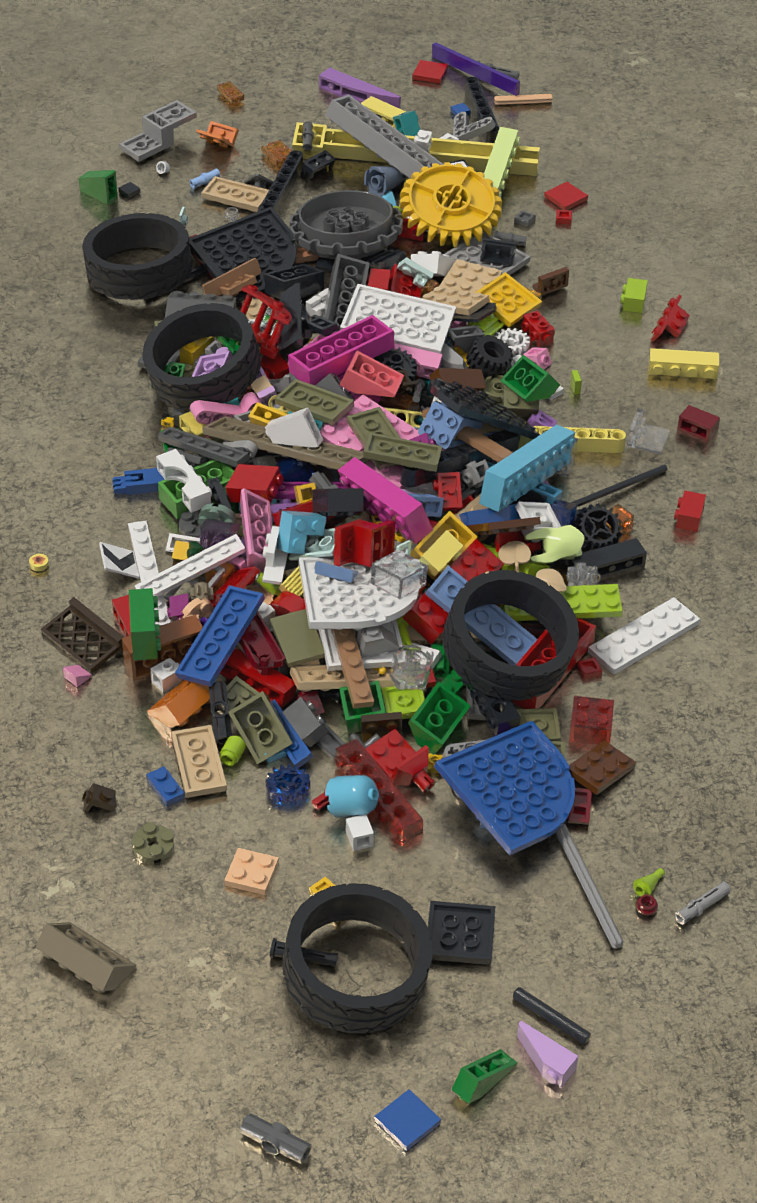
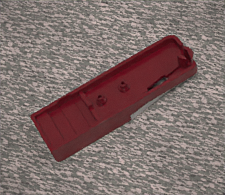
M223 594L216 595L215 607ZM257 611L237 645L261 675H268L270 668L283 666L285 656L259 611ZM250 647L254 650L256 655H253L252 651L250 650Z

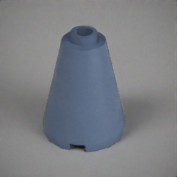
M372 166L365 172L364 184L368 186L369 193L382 197L387 192L404 183L407 176L401 174L395 167Z

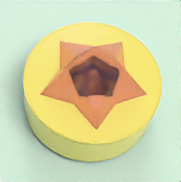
M44 554L31 556L29 559L30 568L33 571H44L49 566L48 557Z

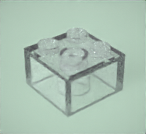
M397 550L372 563L370 583L394 597L402 599L426 586L428 565L405 554L403 551Z

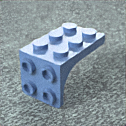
M434 401L418 433L419 435L428 433L431 439H435L438 446H442L443 449H449L461 429L466 426L481 429L484 423L458 414L443 402Z

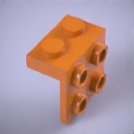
M210 121L207 132L198 129L196 131L200 138L205 139L206 142L211 144L215 142L224 148L228 146L234 147L239 132L237 128Z

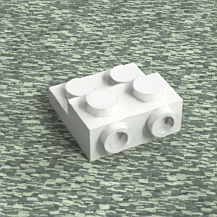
M518 502L515 506L521 519L540 517L541 524L534 525V529L521 530L524 537L537 529L561 527L549 503Z

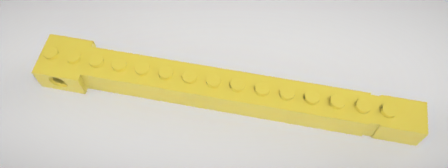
M297 122L292 150L301 151L303 159H309L326 150L334 158L388 163L383 158L378 157L374 151L366 148L362 142L355 140L348 132L339 129H327V125L313 124V148L310 151H306L303 149V123ZM406 136L414 142L415 136ZM432 138L429 154L443 164L444 162L464 159L468 165L474 168V171L485 172L494 143ZM516 146V155L512 157L513 163L512 167L508 169L509 174L537 176L540 147Z

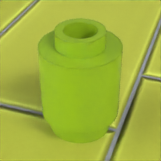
M239 736L228 737L220 751V761L227 766L236 764L246 749L244 740Z

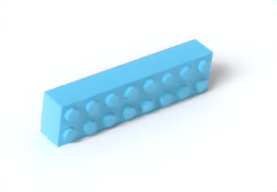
M556 424L486 470L479 504L499 512L531 489H534L538 484L544 482L554 473L560 471L571 462L572 455L570 454L575 444V432Z

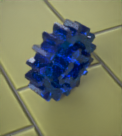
M281 764L280 769L272 768L273 773L267 774L268 779L265 780L266 792L270 794L271 799L277 797L278 803L285 800V804H288L292 800L295 804L297 798L303 800L304 795L309 794V789L311 788L310 775L306 774L305 769L299 770V765L292 768L291 764H288L287 767Z

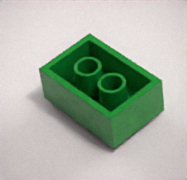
M153 588L129 590L133 660L158 659L157 650H161L160 638H156L160 636V626L156 624V622H159V610L154 609L158 608V598L153 596Z

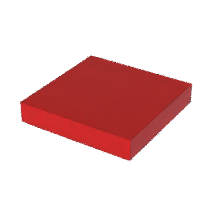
M420 60L412 74V79L440 84L448 69V64Z
M569 182L544 192L546 199L563 210H569L588 200L586 193Z

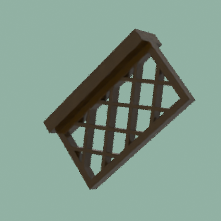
M75 597L68 601L69 607L40 629L46 637L90 673L94 672L118 651L123 653L122 638L124 636ZM72 614L74 621H64V618ZM73 626V632H63V627ZM77 626H87L86 631H76ZM53 627H60L59 633H50L49 630ZM98 635L99 641H89V636ZM77 636H86L85 642H75ZM72 637V642L62 643V638ZM110 645L112 647L109 651L101 652L102 646ZM98 646V652H88V647ZM84 647V653H75L74 648ZM97 657V660L92 665L87 663V658Z

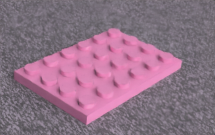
M365 395L354 401V407L334 425L326 423L320 431L323 442L364 452V447L347 423V416L380 407L401 439L409 440L419 436L418 430ZM370 460L365 463L403 490L405 488L400 483L403 465L378 470L373 461Z

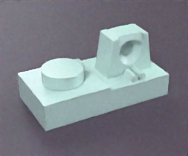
M407 257L399 262L397 267L404 274L414 277L413 284L420 288L424 287L426 282L432 279L434 273Z

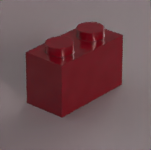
M688 405L679 415L677 430L709 442L718 432L720 417Z

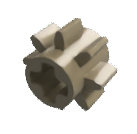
M205 582L196 583L194 588L190 589L191 601L196 598L202 600L203 597L209 601L213 600V587L209 588V585Z

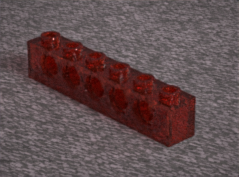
M357 738L336 748L335 764L344 771L346 776L364 775L375 782L379 797L374 810L377 812L380 821L389 827L393 837H397L401 843H404L423 833L422 817Z

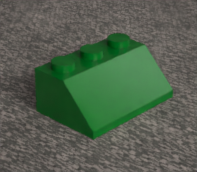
M522 355L500 380L526 402L548 399L560 386L548 372L525 355Z
M438 681L408 722L416 743L422 748L427 745L429 754H436L471 705Z

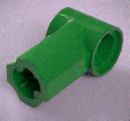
M432 643V648L439 650L442 655L433 668L434 677L443 680L449 674L450 664L445 654L443 643Z

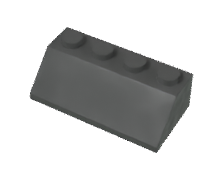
M174 291L170 293L167 299L165 318L178 310L181 311L183 308L197 304L218 303L237 309V298L231 295H199L197 292L184 294L181 291Z

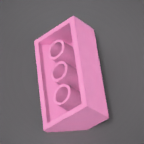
M243 488L241 490L240 507L247 566H256L260 571L258 574H260L261 572L264 573L266 558H263L264 546L268 547L266 536L267 533H271L272 529L270 502Z

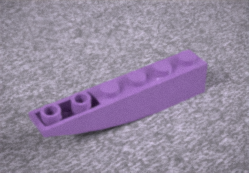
M330 67L319 75V88L340 97L350 95L360 103L372 96L401 109V96Z

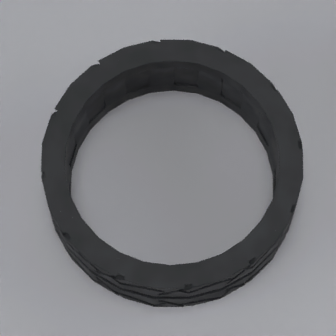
M154 213L127 214L100 223L89 231L83 240L82 249L88 282L97 292L111 298L123 300L153 298L178 288L190 276L193 265L189 234L187 229H185L186 227L174 218L171 219L168 216ZM153 247L170 251L169 254L160 259L143 264L121 265L105 261L118 252L133 248Z
M197 304L183 308L181 311H176L158 323V326L154 327L144 343L142 357L153 388L157 390L156 393L162 401L181 410H190V405L197 400L228 403L240 396L251 386L260 371L262 356L251 323L248 322L249 319L245 314L225 304ZM222 336L241 342L237 353L230 361L210 373L194 377H177L164 372L169 359L179 349L193 341L206 337Z
M511 570L489 571L487 574L482 573L464 584L465 587L459 590L445 621L442 636L445 654L456 673L469 685L472 684L473 688L486 695L500 699L502 697L505 700L520 701L532 699L534 696L539 697L557 685L556 682L560 681L577 648L579 639L577 618L563 595L551 585L549 586L547 582L533 575L523 572L517 573ZM488 604H502L524 610L541 622L550 633L555 644L556 657L536 666H516L496 660L485 653L471 638L465 625L464 615L476 607Z
M359 883L330 886L315 893L314 896L312 895L303 902L292 917L283 954L284 981L288 993L296 1005L301 1006L300 1009L314 1021L326 1027L331 1026V1029L346 1033H371L385 1030L399 1023L415 1009L420 1001L433 957L432 940L429 939L431 935L426 922L418 911L413 910L412 908L414 907L401 896L389 890H382L383 888ZM345 920L368 922L391 933L403 945L412 964V974L402 985L387 993L363 997L348 995L322 983L310 971L304 961L301 946L307 937L326 924Z

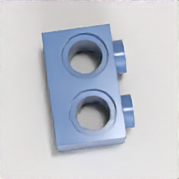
M409 494L422 503L427 516L441 517L444 498L432 494Z

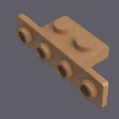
M253 258L203 284L204 294H215L216 296L224 294L231 295L232 297L238 295L242 287L257 283L255 276L261 274L258 260Z

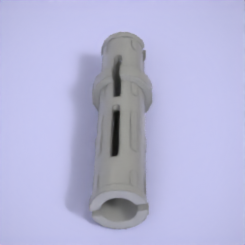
M722 881L701 897L689 901L686 907L675 913L677 922L684 925L691 918L703 914L706 908L731 893L730 886Z

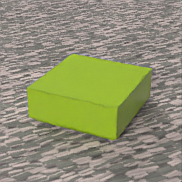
M571 370L570 385L574 395L581 393L582 380L578 370Z

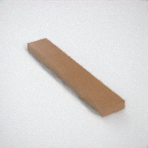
M430 408L423 410L422 416L424 418L426 417ZM468 426L461 429L456 435L460 440L497 462L513 453Z

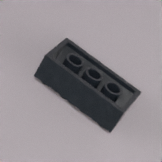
M295 283L280 294V302L284 304L283 307L292 316L290 324L284 325L279 339H282V343H279V353H282L284 360H288L289 354L303 348L300 283Z

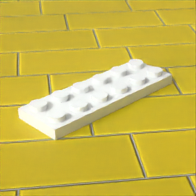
M673 597L589 646L588 653L615 675L699 625L700 618Z

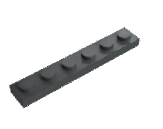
M168 427L158 434V439L161 442L237 467L238 464H244L250 459L248 452L173 427Z

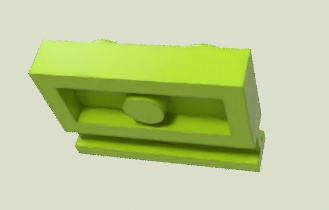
M491 314L479 322H470L468 326L477 325L485 336H493L503 328L504 323L498 322L499 319L494 314Z

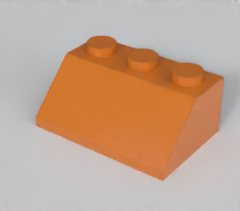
M183 680L147 712L170 728L174 726L182 727L189 721L188 717L194 716L202 710L201 706L203 704L210 703L209 686Z

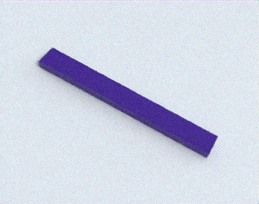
M435 42L432 44L433 58L512 95H519V80Z

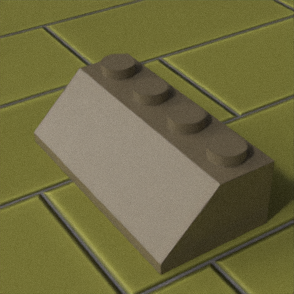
M71 922L46 923L36 945V948L42 951L44 957L56 960L61 968L71 970L75 973V977L82 981H88L92 984V988L98 992L115 990L137 966Z

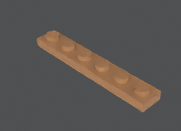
M331 629L353 709L373 707L374 699L353 629Z

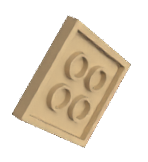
M456 259L440 286L446 289L454 288L459 291L467 290L475 293L502 275L503 271Z

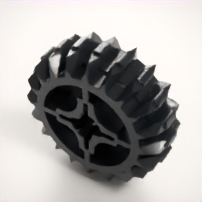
M599 503L594 508L590 504L588 509L583 507L582 512L577 513V518L573 521L576 525L573 527L577 528L584 535L583 549L588 546L590 547L589 551L594 548L598 549L619 543V538L622 537L621 531L623 530V526H620L622 519H616L618 513L613 514V508L607 510L606 505L600 508ZM592 516L601 517V519H595ZM606 522L609 523L611 527V532L610 529L607 527ZM602 523V525L600 526V529L597 530L596 533H594V531L596 530V527L599 526V525ZM584 524L589 529L590 535L587 534ZM600 537L602 539L605 538L606 540H596L594 538Z

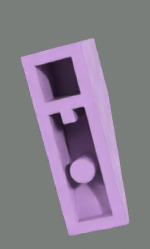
M520 1021L518 1023L517 1037L541 1075L548 1082L562 1088L577 1069L578 1055L523 1021Z

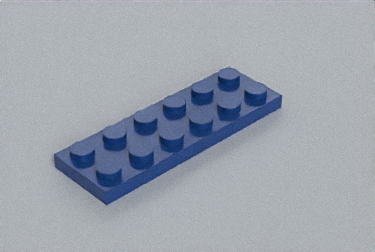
M229 585L175 671L176 677L212 687L265 599L264 594Z

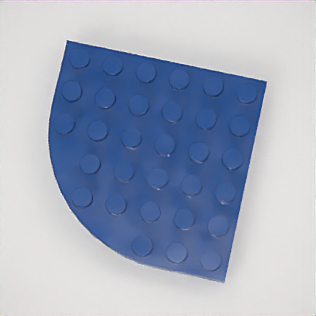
M529 721L438 760L434 766L509 855L532 846L558 831L568 818L573 806L575 784L574 778L571 777L569 772L570 767L556 746L533 721Z

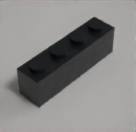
M635 538L584 552L581 556L569 560L568 569L572 570L571 576L578 585L583 583L581 580L582 575L589 569H597L601 578L643 567L646 563L647 552L639 540Z

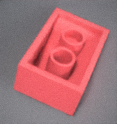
M356 351L340 386L357 394L395 397L404 375Z

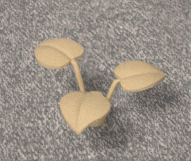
M510 541L500 548L498 556L506 565L515 564V571L519 573V564L529 562L531 551L523 542ZM542 569L537 572V578L547 582L549 586L551 585L558 592L567 591L564 580L558 571Z

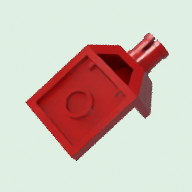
M396 729L364 749L363 753L392 785L410 786L412 783H415L423 793H426L436 783L426 772L429 758V748L427 745L416 752Z

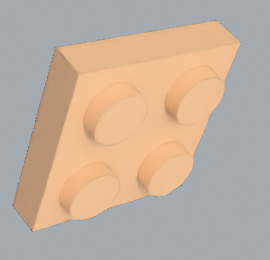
M238 848L225 877V886L266 895L278 866L279 857Z

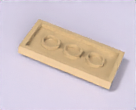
M215 176L201 192V198L257 212L269 190Z
M442 286L435 287L433 291L423 295L421 298L456 306L455 313L471 315L490 302L489 295L479 292L472 293L467 290L459 291L454 288L446 289Z
M207 725L172 731V741L186 798L227 791V784L212 726Z

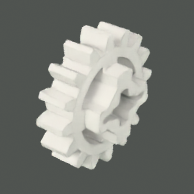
M507 328L506 331L501 329V333L496 332V337L509 345L508 347L512 349L513 357L516 354L522 355V352H527L530 345V337H527V333L522 334L523 330L516 331V328L513 330Z

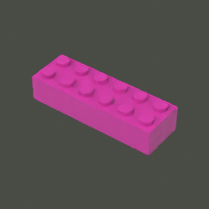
M371 315L289 354V372L300 381L315 386L329 373L339 375L346 372L356 351L373 359L395 348L394 330L374 315Z
M356 457L338 470L341 477L339 480L345 488H363V508L368 509L371 515H377L381 522L395 521V532H400L406 540H411L417 544L433 531L422 503Z

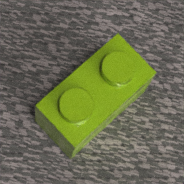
M628 278L627 284L623 285L620 304H623V311L643 313L648 280Z

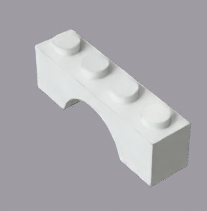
M174 449L156 456L157 470L165 480H177L186 484L182 487V500L191 513L202 509L206 504H211V489L208 486L206 487L202 478L197 476L193 467L188 465L183 455H180Z

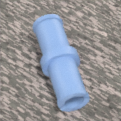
M216 168L189 180L191 188L195 189L202 185H208L215 176L221 178L219 170Z

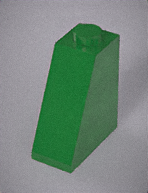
M115 170L88 171L78 178L81 192L105 204H109L118 198Z

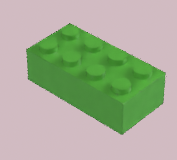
M214 459L193 468L197 476L202 478L206 487L208 486L207 480L218 477L222 487H225L234 472L229 464ZM162 480L158 482L159 499L176 519H180L183 512H190L182 500V487L186 484L177 480ZM212 492L211 503L215 504L213 498L214 493Z

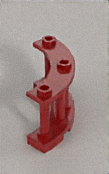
M246 285L241 289L247 293L241 312L246 316L253 296L262 301L255 322L251 326L257 343L261 345L260 353L271 359H276L279 352V337L284 325L290 324L292 316L283 307L284 304L282 302L276 301L258 291V287L254 285ZM269 306L272 309V313L263 332L260 325ZM278 320L277 323H276V326H275V328H274V331H273V333H272V335H271V331H272V329H273V326H274V324H275V321Z

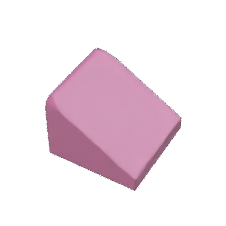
M79 665L63 668L64 678L76 687L92 677L89 672Z

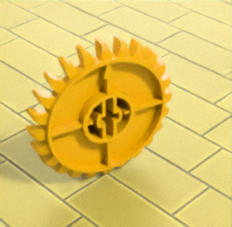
M444 162V165L434 163L430 168L424 166L421 168L420 173L414 172L411 175V179L406 180L404 188L400 192L399 209L404 208L402 219L410 216L408 228L419 222L417 236H420L426 229L429 230L428 242H431L438 233L440 234V246L445 244L448 236H451L454 247L458 245L459 236H463L466 245L470 246L471 233L481 242L482 229L490 236L492 225L497 228L498 217L501 218L502 199L499 197L498 188L493 187L491 179L484 178V173L474 171V168L471 166L464 167L461 163L452 165L449 162Z

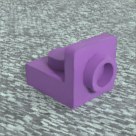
M539 410L536 415H531L527 423L532 426L553 427L556 425L557 420Z

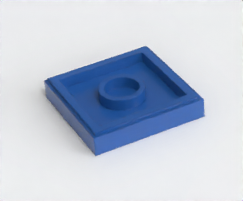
M410 1089L374 1116V1121L405 1151H408L441 1124V1119Z

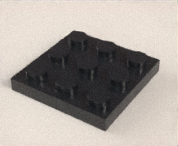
M430 901L428 930L431 935L429 939L432 940V960L491 965L496 906Z

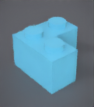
M282 511L277 549L287 553L304 554L307 535L324 536L326 517L312 512Z

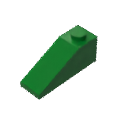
M499 1049L462 1067L451 1090L461 1100L469 1104L483 1097L513 1070L518 1062Z

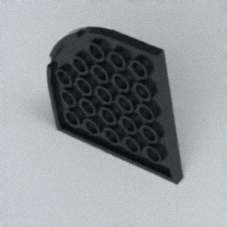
M272 207L189 238L191 250L214 279L256 258L261 274L255 276L257 283L253 285L258 287V291L265 293L264 274L293 267L296 261L295 239L291 230ZM241 290L238 295L233 296L237 298V304L245 300L247 293Z
M439 378L432 379L428 385V389L431 390L430 392L458 414L530 439L540 436L535 431L536 428L527 424L526 420L516 417L517 414L507 410L506 406L500 403L497 404L498 401L488 397L489 394L479 390V392H476V389L470 386L465 388L459 382L453 381V383Z

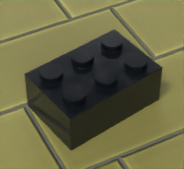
M300 264L264 274L265 293L273 298L280 299V294L295 283H300L301 298L309 294L316 295L318 292L325 290L324 271L307 264Z

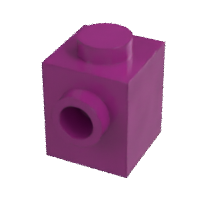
M188 593L169 597L170 608H167L168 618L172 619V621L183 618L184 614L182 611L191 602Z

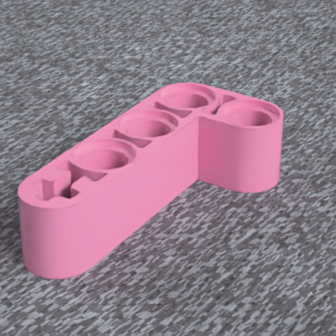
M249 392L243 396L239 406L197 400L190 405V411L198 423L208 425L224 416L234 418V415L251 411L257 402H261L255 393Z

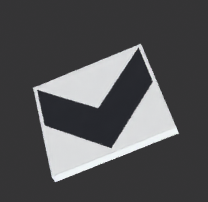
M103 542L99 543L105 570L139 578L134 551Z

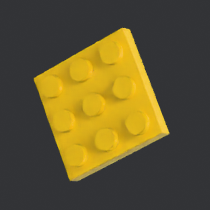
M506 272L475 292L489 295L490 303H496L497 307L496 312L493 313L494 316L508 327L521 320L523 315L531 313L540 307L542 303L538 297Z

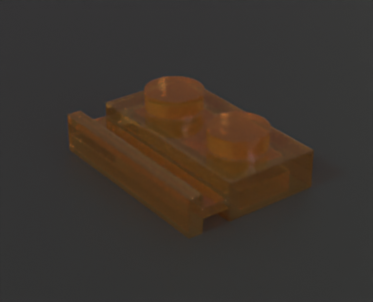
M281 140L268 143L265 147L261 146V151L276 166H278V163L284 164L288 154L292 151Z

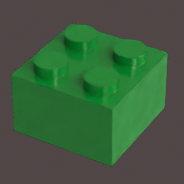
M379 680L369 682L374 699L373 707L353 709L348 688H339L348 734L361 732V715L386 713Z

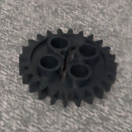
M400 347L397 350L393 348L373 358L395 371L406 370L410 381H415L417 364H415V359H412V354L407 355V350L401 352Z

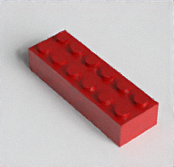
M475 539L450 567L465 580L469 581L482 573L500 570L504 563L479 540ZM424 593L404 615L403 619L432 644L443 632L449 613Z
M577 618L579 628L578 645L561 680L557 681V685L549 692L539 697L534 696L532 699L520 701L511 700V702L523 709H539L576 665L577 661L586 653L588 647L594 643L596 626ZM547 629L519 660L516 666H536L556 657L555 644Z

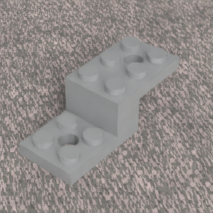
M176 100L142 116L143 133L120 143L119 149L138 162L174 145L173 129L197 118V112Z

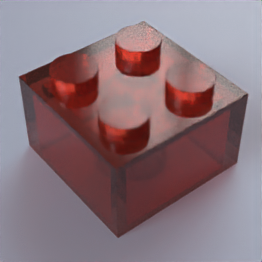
M574 696L569 742L599 745L605 740L610 744L614 700Z

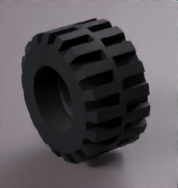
M481 335L474 340L466 356V363L469 365V369H482L485 379L490 376L497 378V375H505L513 360L512 349L508 347L507 343H504L502 339H498L496 336Z

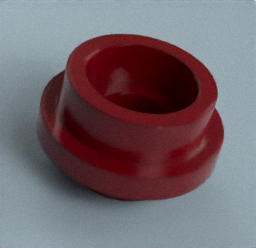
M642 895L636 902V909L642 915H653L658 909V903L653 896Z

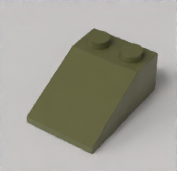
M260 692L228 711L258 765L293 744L277 710L265 692Z

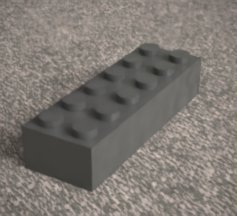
M337 254L333 264L323 314L324 318L337 323V331H340V326L357 284L366 285L369 269L368 262Z

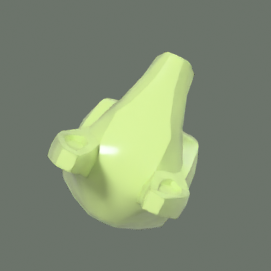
M565 525L559 528H541L525 536V540H543V554L532 556L530 562L550 564L557 560H571L582 555L581 547L584 542V535L572 525Z

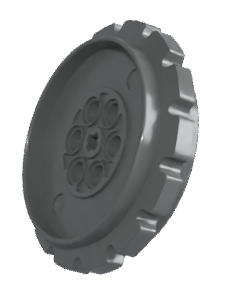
M356 190L334 191L318 195L308 200L302 207L296 210V214L291 216L289 222L295 242H299V245L310 253L328 259H336L337 254L354 259L374 255L387 248L397 239V235H400L403 231L402 214L398 208H394L393 204L379 195Z

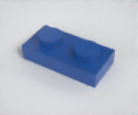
M165 766L146 774L147 781L166 806L185 798L184 791Z

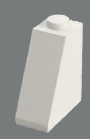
M308 407L271 420L265 426L266 434L274 444L315 448L323 441V437Z

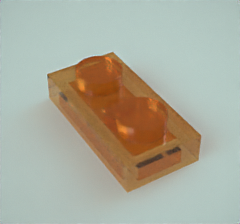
M231 81L217 85V90L231 104L244 100V94Z

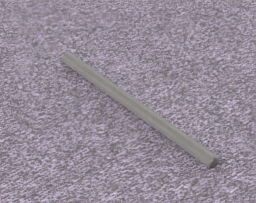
M564 823L555 833L611 946L614 949L621 948L624 941Z

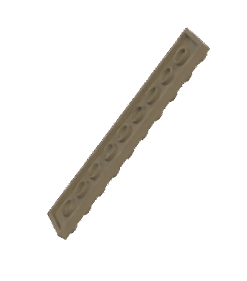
M226 416L202 427L203 434L209 435L211 438L224 439V441L232 442L249 440L254 442L258 449L266 450L268 453L281 454L282 457L296 458L297 461L311 462L312 465L326 466L327 469L339 470L354 457L364 464L370 461L367 458H363L364 452L323 441L315 448L274 444L267 436L265 426Z

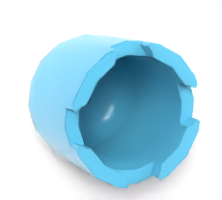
M364 775L331 778L326 785L325 796H329L330 805H327V808L331 815L336 818L369 814L375 809L378 802L379 792L377 786L371 778Z

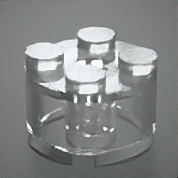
M415 645L399 647V650L393 653L389 673L391 680L395 683V687L399 690L425 689L429 681L433 658L428 651L425 653L421 651V647Z

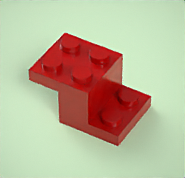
M359 519L335 527L334 565L342 566L353 562L372 567L394 559L396 522L388 520L375 524Z

